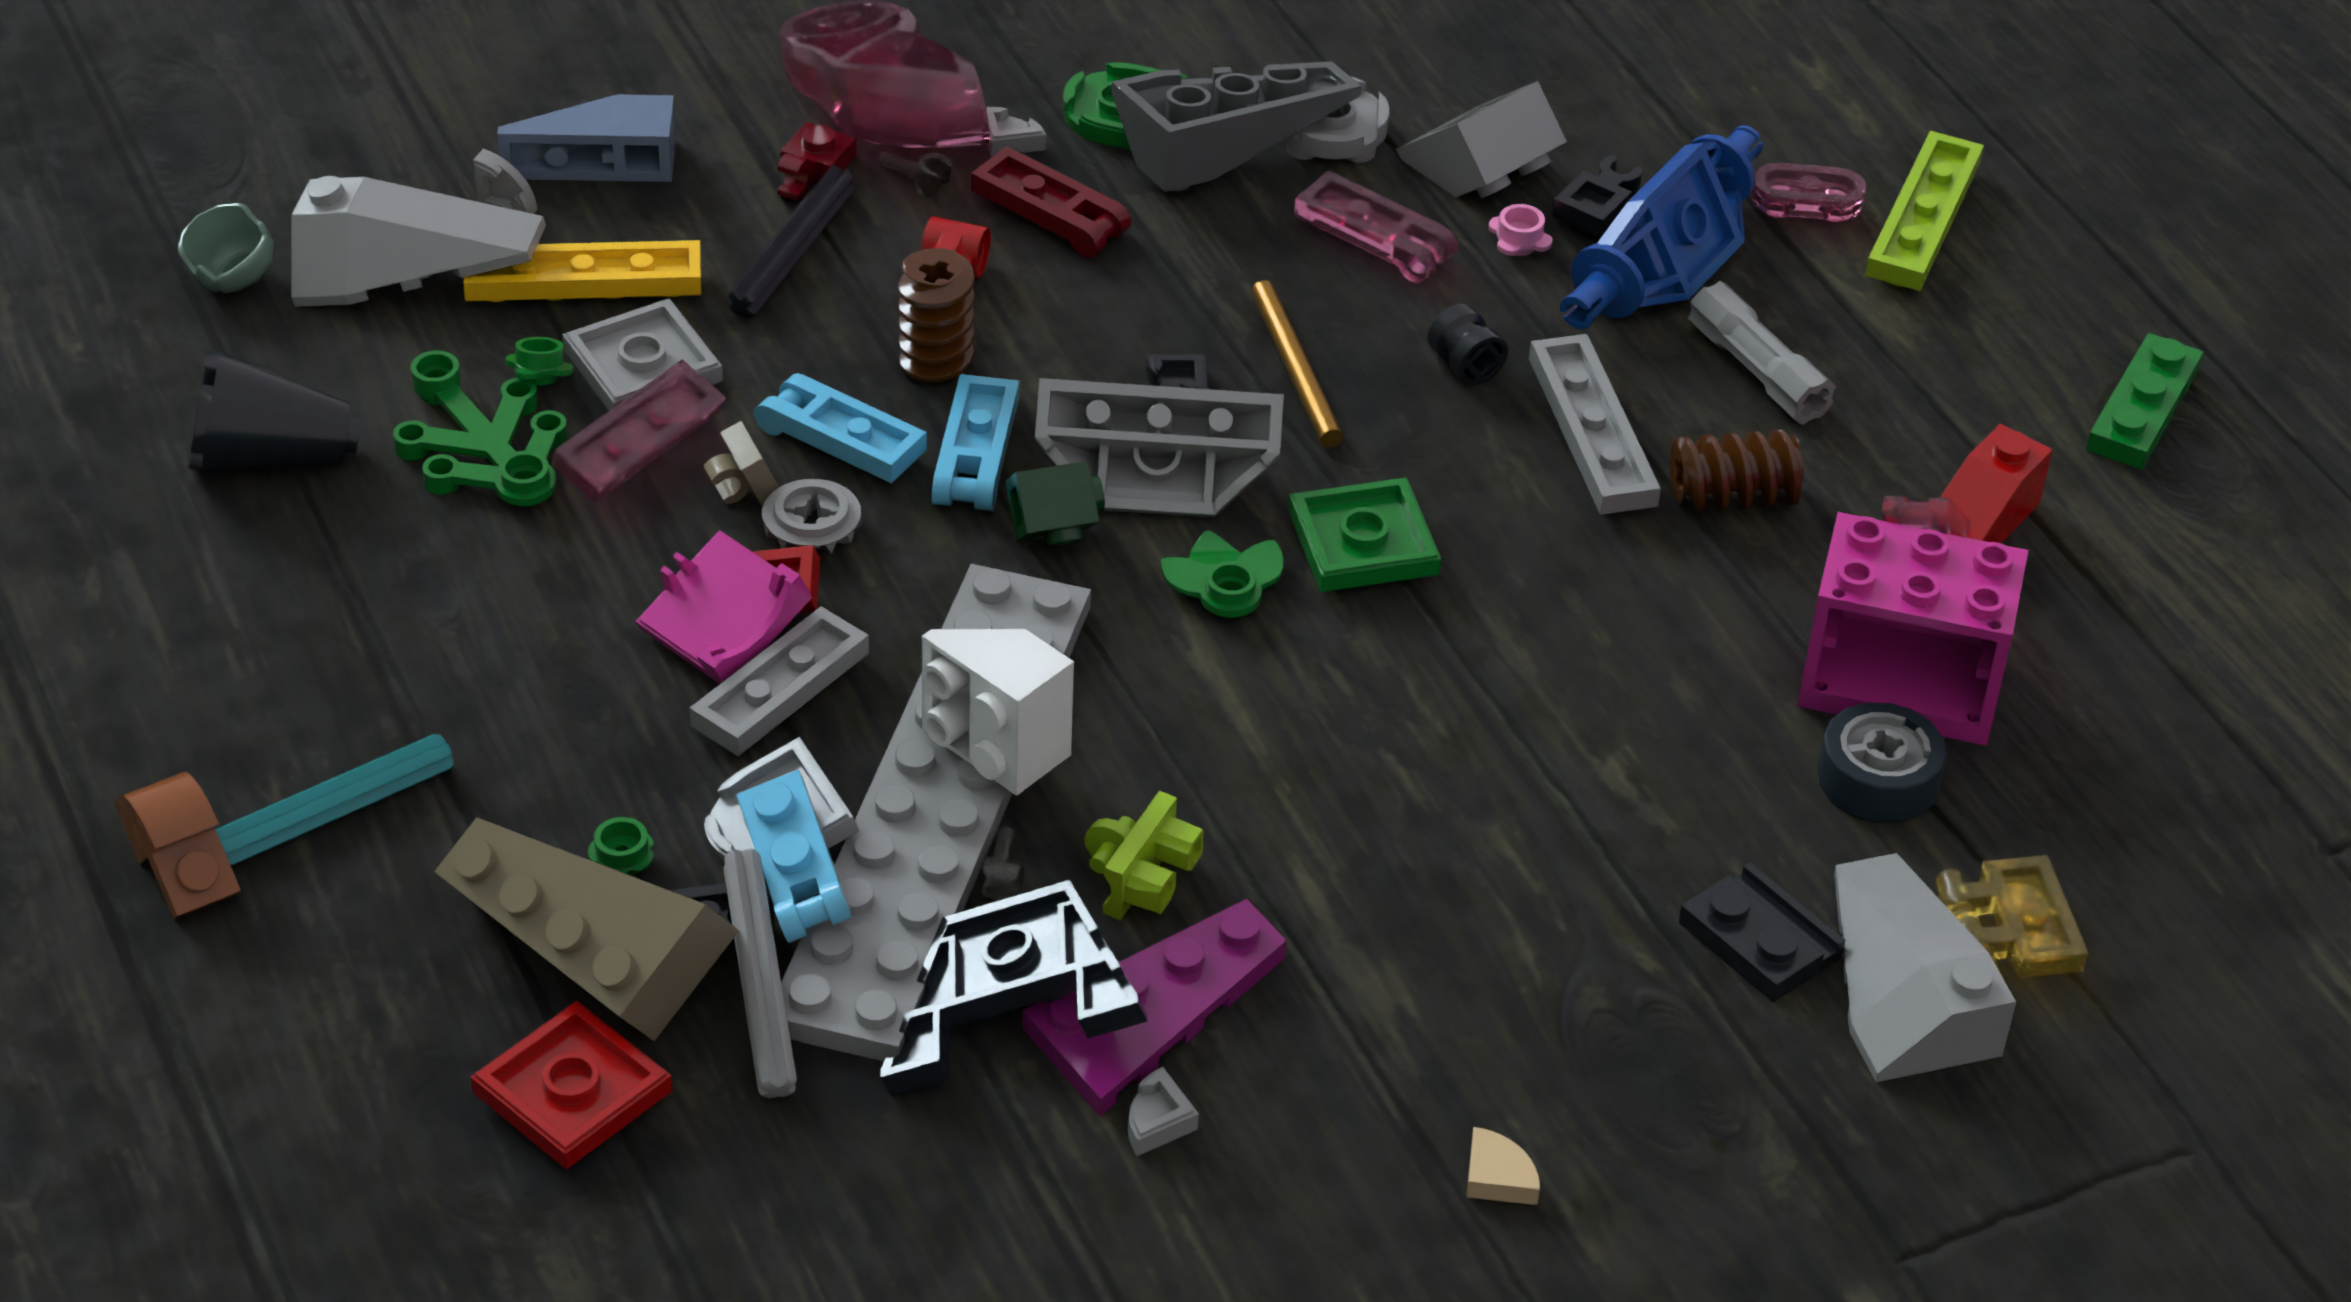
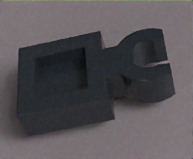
M1610 155L1604 158L1600 163L1598 176L1582 171L1554 198L1552 217L1601 238L1625 204L1640 190L1643 168L1636 166L1628 174L1616 173L1618 157Z

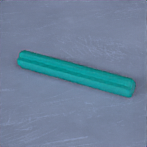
M432 734L217 828L216 832L230 865L233 866L450 770L454 765L452 751L440 734Z

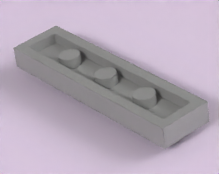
M1588 334L1531 341L1529 361L1600 515L1658 507L1661 488Z

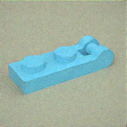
M799 373L793 374L780 386L777 397L768 396L754 409L756 423L767 434L777 436L784 432L889 483L895 481L927 450V432Z
M960 374L932 485L933 505L951 507L953 501L974 503L976 510L994 511L998 484L1019 401V380ZM958 473H965V474H969V475H978V476H977V479H975V478L958 477L957 474H958Z
M799 769L736 794L754 848L761 855L764 878L774 904L777 919L787 942L791 943L808 936L807 928L831 920L832 924L836 925L853 918Z

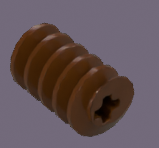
M942 248L923 249L910 254L902 261V271L904 274L898 282L901 296L898 301L901 315L899 318L901 333L899 337L901 351L899 363L901 370L908 377L922 382L935 383L948 381L959 376L970 367L973 360L974 272L968 260L953 250Z
M1773 430L1767 438L1759 431L1748 432L1743 440L1736 433H1727L1722 436L1719 443L1711 434L1700 436L1695 444L1688 436L1676 437L1672 443L1670 454V477L1673 498L1680 505L1683 496L1689 495L1695 512L1704 511L1707 494H1713L1718 509L1727 510L1731 492H1737L1742 508L1746 509L1752 506L1754 492L1760 490L1766 507H1773L1776 503L1778 489H1784L1788 503L1790 505H1798L1804 478L1803 457L1799 440L1795 434L1789 437L1784 430Z

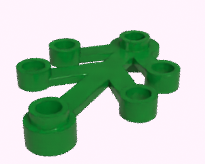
M433 350L424 352L413 359L410 368L414 392L427 404L441 405L463 431L429 427L425 423L416 420L402 422L393 430L394 448L397 456L405 460H419L426 457L433 450L487 458L494 465L458 462L455 457L447 454L433 455L427 458L422 465L425 488L429 492L438 495L452 493L459 488L460 484L495 489L503 501L522 507L533 506L547 500L554 493L557 485L556 473L549 465L548 460L552 451L564 446L568 440L566 417L562 413L553 410L541 411L535 414L530 421L531 439L525 451L516 452L511 446L522 417L532 414L538 407L536 384L532 380L518 377L505 381L500 388V405L492 423H490L460 389L459 361L453 354L446 351Z

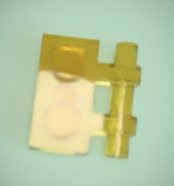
M2047 855L1983 861L1979 878L1980 882L1964 883L1961 873L1956 869L1945 870L1937 876L1936 885L1940 892L1938 898L1989 952L1997 968L1996 959L2011 958L2019 978L2084 971L2088 951ZM1993 913L1998 926L1982 928L1978 915Z

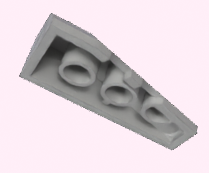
M324 176L318 179H310L291 215V298L295 307L350 305L369 300L368 290L400 282L404 292L421 288L422 279L445 271L453 270L455 275L463 278L530 262L546 227V223L541 215L367 177L338 178L336 176Z

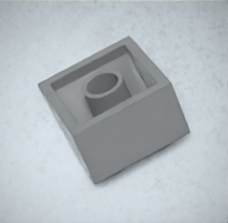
M1536 81L1479 105L1396 150L1401 160L1455 198L1476 189L1480 198H1483L1510 185L1511 181L1507 175L1508 173L1518 169L1520 176H1524L1549 164L1551 160L1547 152L1567 141L1539 82Z

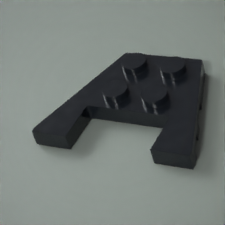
M1070 880L942 917L916 981L925 984L924 995L918 1009L905 1012L899 1032L904 1033L903 1046L899 1055H895V1058H885L880 1070V1077L891 1096L950 1079V1028L976 1020L988 1021L998 1017L1003 1012L1037 1002L1056 1001L1066 994L1077 991L1078 1021L1088 1039L1148 1022L1147 1013Z

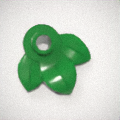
M1207 530L1203 532L1192 547L1189 558H1162L1161 571L1165 582L1177 592L1199 598L1204 608L1213 614L1225 618H1236L1253 612L1261 602L1262 590L1280 579L1283 573V555L1275 540L1257 543L1241 553L1214 532Z

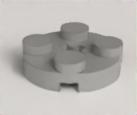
M1352 77L1362 86L1361 96L1328 114L1338 116L1337 118L1326 115L1286 138L1287 152L1291 156L1302 160L1318 157L1323 159H1347L1355 163L1370 161L1375 157L1376 147L1384 141L1388 132L1389 104L1387 99L1380 92L1377 99L1374 95L1366 92V82Z

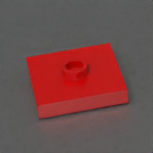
M578 1001L571 1004L470 1076L473 1094L566 1170L673 1091L671 1074Z

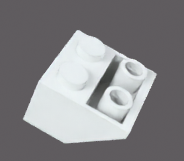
M931 629L922 635V730L937 745L949 748L972 764L983 777L996 781L1017 796L1071 756L1074 661L1026 629Z

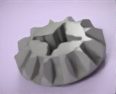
M802 479L787 483L774 490L763 504L762 519L766 537L778 539L781 548L814 545L815 549L821 548L832 554L836 543H852L855 529L861 527L860 503L849 489L832 481ZM812 509H817V516L820 517L816 520V524L804 523L808 516H811Z

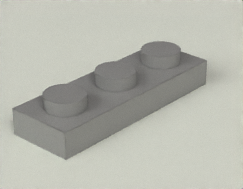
M822 606L692 705L689 708L690 726L733 754L740 756L868 655L869 635Z

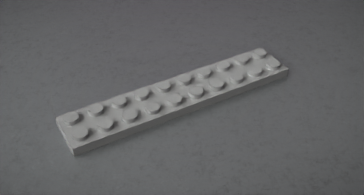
M970 564L941 629H1026L1069 658L1090 610L1091 589ZM922 672L855 818L860 831L846 838L834 864L853 918L833 925L831 920L807 928L808 936L801 938L781 981L790 1040L884 1061L885 1058H895V1055H899L904 1043V1033L899 1032L905 1012L918 1009L924 995L925 984L916 981L941 919L964 910L1012 796V792L996 781L983 777L972 764L949 748L937 745L922 730Z

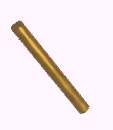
M1267 280L1259 281L1251 289L1254 301L1321 445L1325 448L1335 447L1341 443L1343 433L1273 284Z

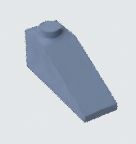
M616 94L499 126L497 131L499 156L514 166L525 180L672 182L676 147L674 95Z

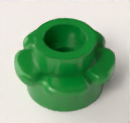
M615 817L604 821L597 827L594 833V841L590 843L588 848V856L590 861L634 876L651 865L654 859V853L651 851L654 847V842L645 826L638 820L629 817Z

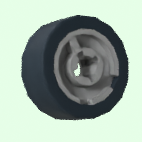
M1866 702L1845 708L1830 720L1823 736L1817 766L1820 787L1829 800L1851 816L1867 821L1898 823L1918 817L1934 804L1940 789L1947 758L1944 738L1931 721L1912 709L1893 703Z

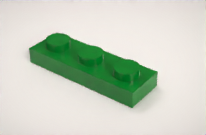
M2148 332L2091 429L2086 450L2143 470L2198 373L2204 351L2186 346L2175 339L2163 338Z

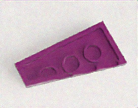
M1245 899L1118 962L1130 985L1137 993L1147 1013L1148 1022L1088 1039L1078 1021L1077 991L1066 994L1059 1000L1052 1002L1041 1001L1023 1009L1022 1029L1101 1117L1117 1103V1093L1133 1080L1138 1083L1142 1082L1145 1077L1159 1067V1057L1179 1040L1184 1043L1191 1040L1204 1028V1019L1220 1005L1229 1007L1285 959L1287 940L1248 899Z

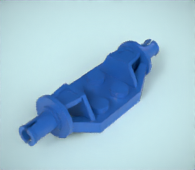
M1741 125L1736 127L1728 138L1711 134L1695 138L1689 145H1685L1625 204L1598 243L1583 248L1572 261L1571 277L1575 290L1561 301L1560 312H1566L1574 303L1576 305L1563 319L1576 329H1586L1595 321L1599 314L1607 317L1623 318L1633 314L1638 307L1689 300L1745 242L1742 202L1753 190L1755 175L1751 161L1762 153L1764 143L1757 142L1750 150L1749 147L1761 137L1760 134L1752 127Z

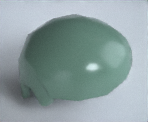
M240 203L217 205L197 215L182 231L178 243L179 256L192 277L202 286L215 293L221 291L226 294L241 291L261 279L273 263L274 240L271 238V234L264 222L257 219L248 206Z

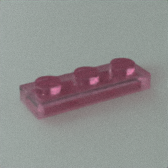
M682 359L555 449L551 464L589 499L596 503L720 413L725 396Z

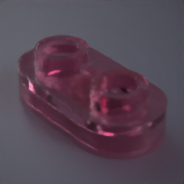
M1770 163L1761 166L1754 173L1755 182L1751 192V200L1756 207L1773 217L1793 216L1841 222L1857 216L1863 209L1866 183L1860 175L1848 169Z

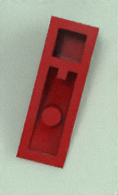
M2000 423L1969 453L1920 528L1932 529L1941 533L1986 542L2002 543L2040 504L2053 449Z

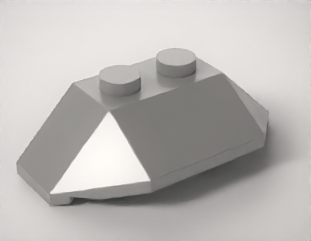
M1039 378L1035 441L1056 466L1088 461L1091 476L1098 475L1103 486L1105 498L1104 511L1215 518L1280 457L1284 394Z

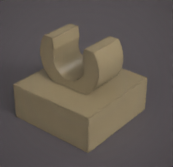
M739 421L720 432L732 454L716 455L704 464V468L725 505L741 500L751 487L763 508L767 497L779 486L742 421Z

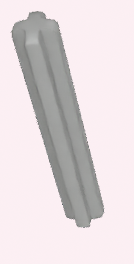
M751 848L742 851L732 850L725 855L723 870L732 925L739 930L734 940L758 1092L761 1096L768 1099L777 1096L787 1097L794 1093L796 1089L797 1076L761 855Z

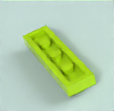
M1934 131L1929 132L1871 251L1865 276L1885 281L1893 286L1921 291L1980 165L1984 145Z

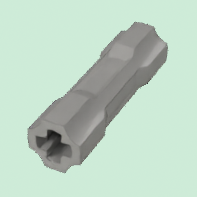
M1719 281L1710 287H1703L1690 302L1691 312L1688 319L1716 346L1730 351L1764 384L1767 394L1794 420L1804 425L1812 419L1821 418L1834 403L1833 393L1836 386L1808 359L1794 354L1759 322L1756 311L1727 284Z

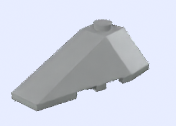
M1897 853L1836 865L1834 879L1839 931L1846 940L1844 945L1843 973L1844 983L1848 985L1849 1033L1875 1082L2003 1056L2016 1000L1989 952Z

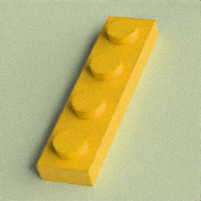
M700 240L538 244L530 262L464 277L465 301L501 302L505 300L535 299L556 301L574 298L619 299L622 297L651 296L673 298L701 295Z

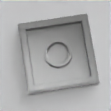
M670 298L562 334L564 352L614 418L723 382L721 363Z

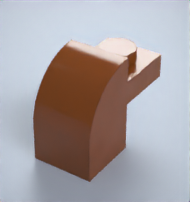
M184 771L121 795L114 802L139 864L147 861L150 862L173 919L237 895L241 891L215 829L219 825L216 815L203 790L188 772Z

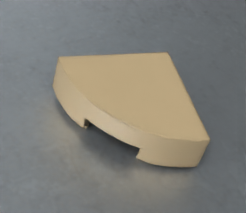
M1473 1127L1467 1197L1538 1205L1540 1181L1536 1167L1528 1154L1515 1142L1499 1133Z

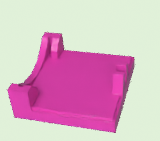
M719 530L691 561L678 552L673 555L681 569L676 575L666 566L662 567L660 573L664 591L635 622L643 632L712 680L721 684L764 651L811 600L812 596L798 573L783 563L775 568Z

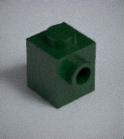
M1088 461L1015 472L1005 481L1016 542L1046 537L1047 544L1051 547L1084 540L1083 530H1088L1099 522L1098 512H1103L1105 509V498L1101 480L1098 475L1091 476Z

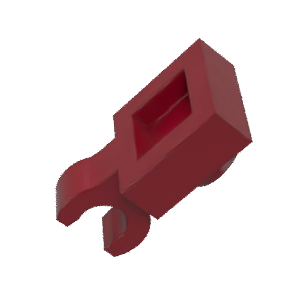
M806 122L780 150V161L777 164V171L786 173L787 176L783 184L777 189V195L800 201L806 195L815 180H819L829 167L838 166L841 170H844L856 157L857 137L835 131L825 125H815Z

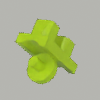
M1159 791L1136 823L1127 816H1122L1118 821L1103 818L1095 821L1087 830L1084 840L1086 848L1092 856L1089 865L1095 872L1104 874L1111 888V894L1103 904V914L1121 921L1130 906L1135 905L1161 915L1171 901L1176 887V872L1159 866L1163 861L1186 871H1191L1200 859L1203 852L1204 830L1176 818L1177 797Z

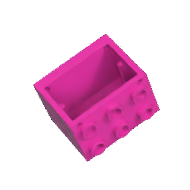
M1838 512L1818 594L1797 706L1838 715L1845 708L1866 702L1893 703L1912 709L1931 721L1942 737L1987 746L2013 636L2029 550L2006 546L1997 542H1986L1941 533L1932 529H1921L1881 521L1867 516H1856Z

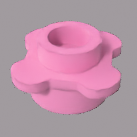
M1514 204L1507 206L1500 212L1499 216L1493 217L1489 221V231L1496 234L1499 240L1497 249L1505 255L1525 256L1535 250L1545 252L1552 246V237L1544 232V214L1531 205Z

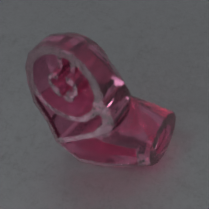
M884 0L848 1L821 6L796 14L782 24L779 32L782 60L787 79L798 91L819 104L848 137L872 144L901 148H949L990 144L986 105L974 65L969 59L925 38L918 20L909 9Z

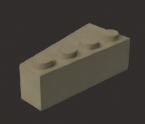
M477 817L434 871L616 1015L653 1041L660 1035L739 932L737 928L704 903Z

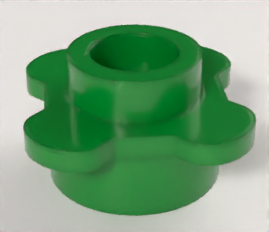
M529 337L521 339L515 344V353L505 358V364L515 368L516 377L532 380L536 385H549L557 381V376H569L573 373V364L564 362L563 343L553 338Z

